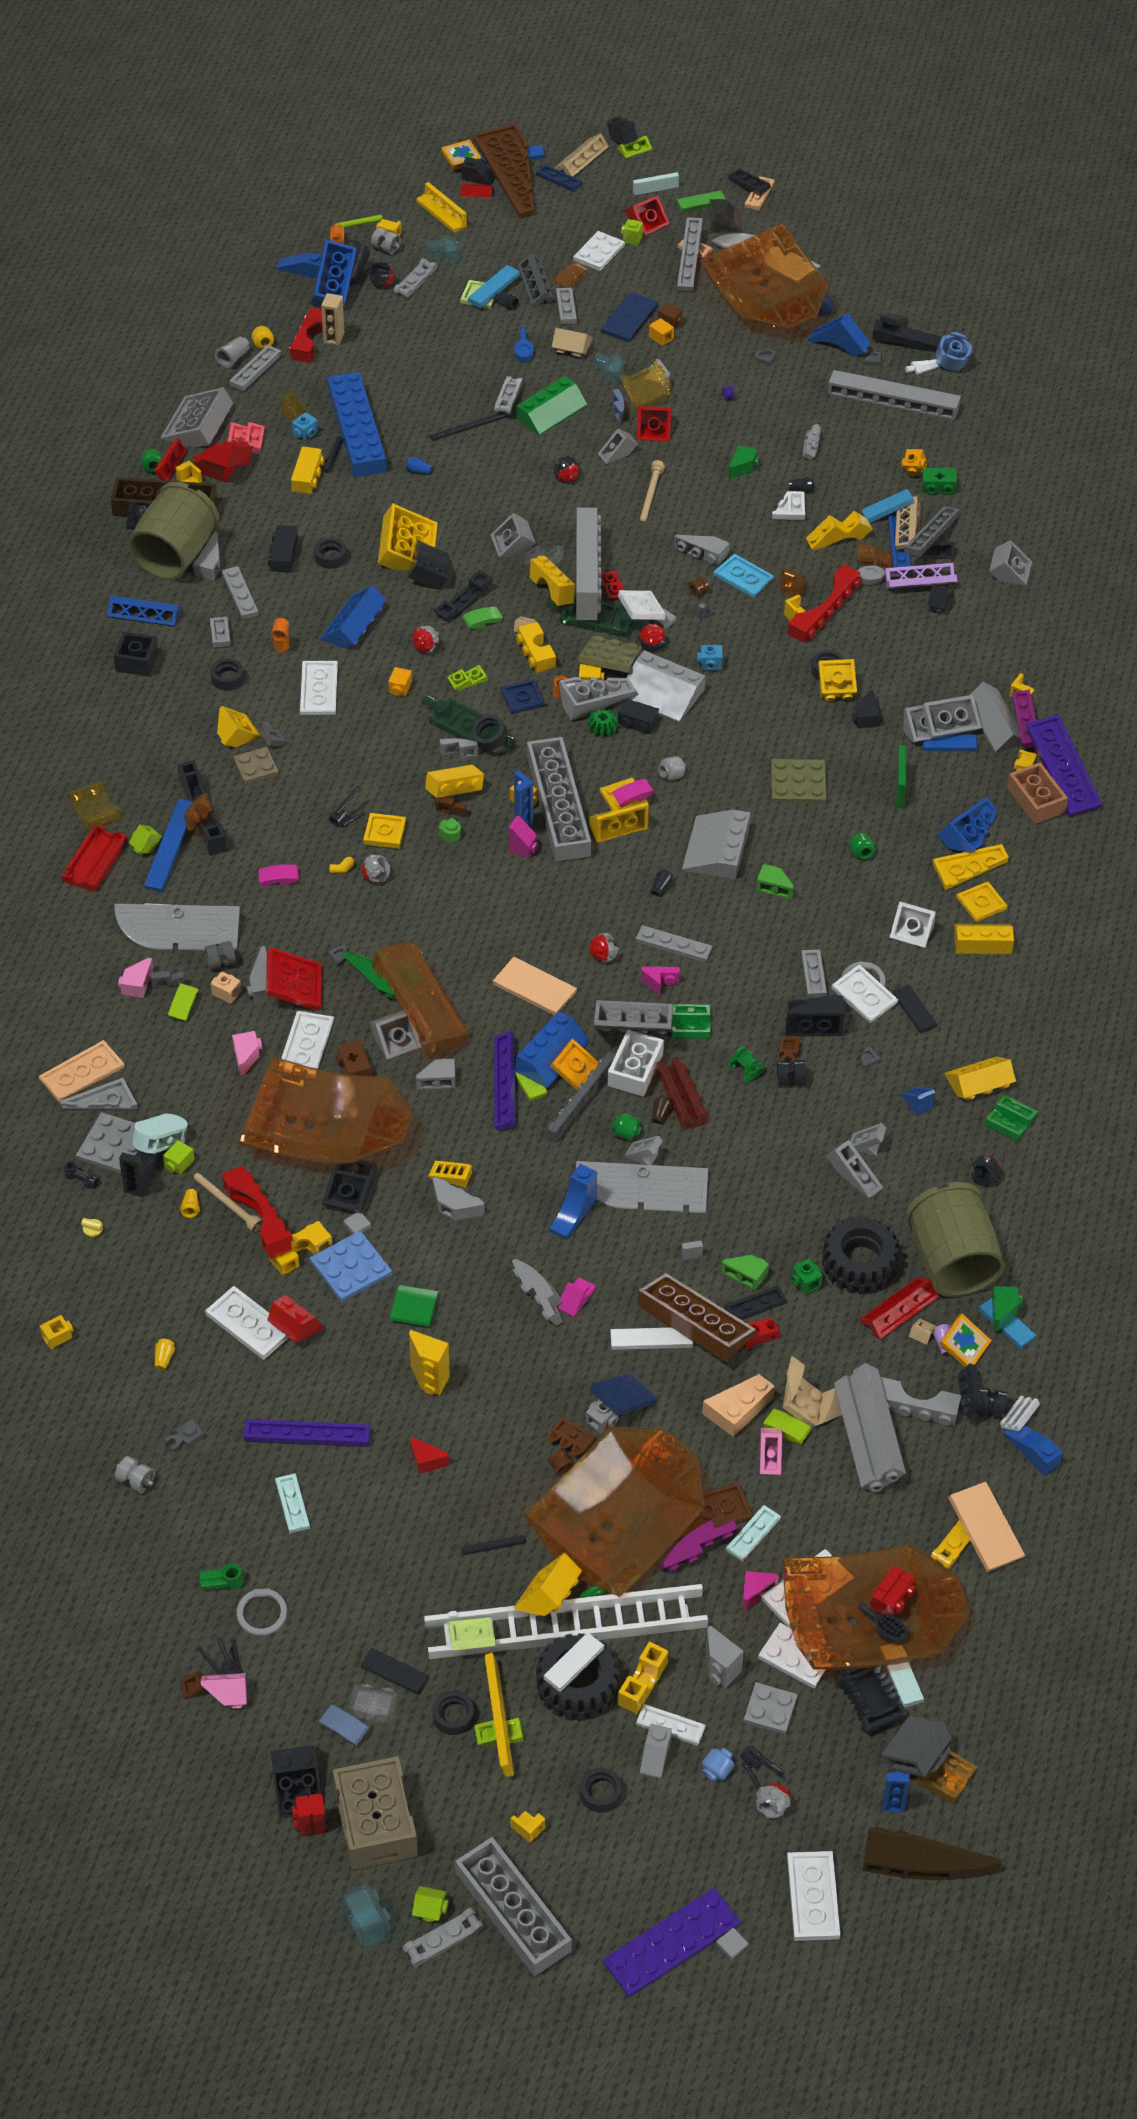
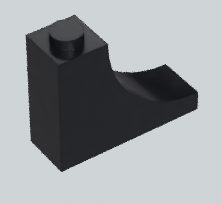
M138 1150L135 1155L122 1152L119 1162L124 1193L143 1198L160 1163L159 1152L145 1153Z

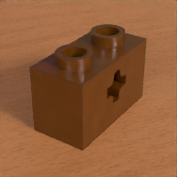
M360 1040L338 1045V1054H335L337 1064H342L341 1072L343 1078L348 1079L350 1085L372 1079L371 1067Z

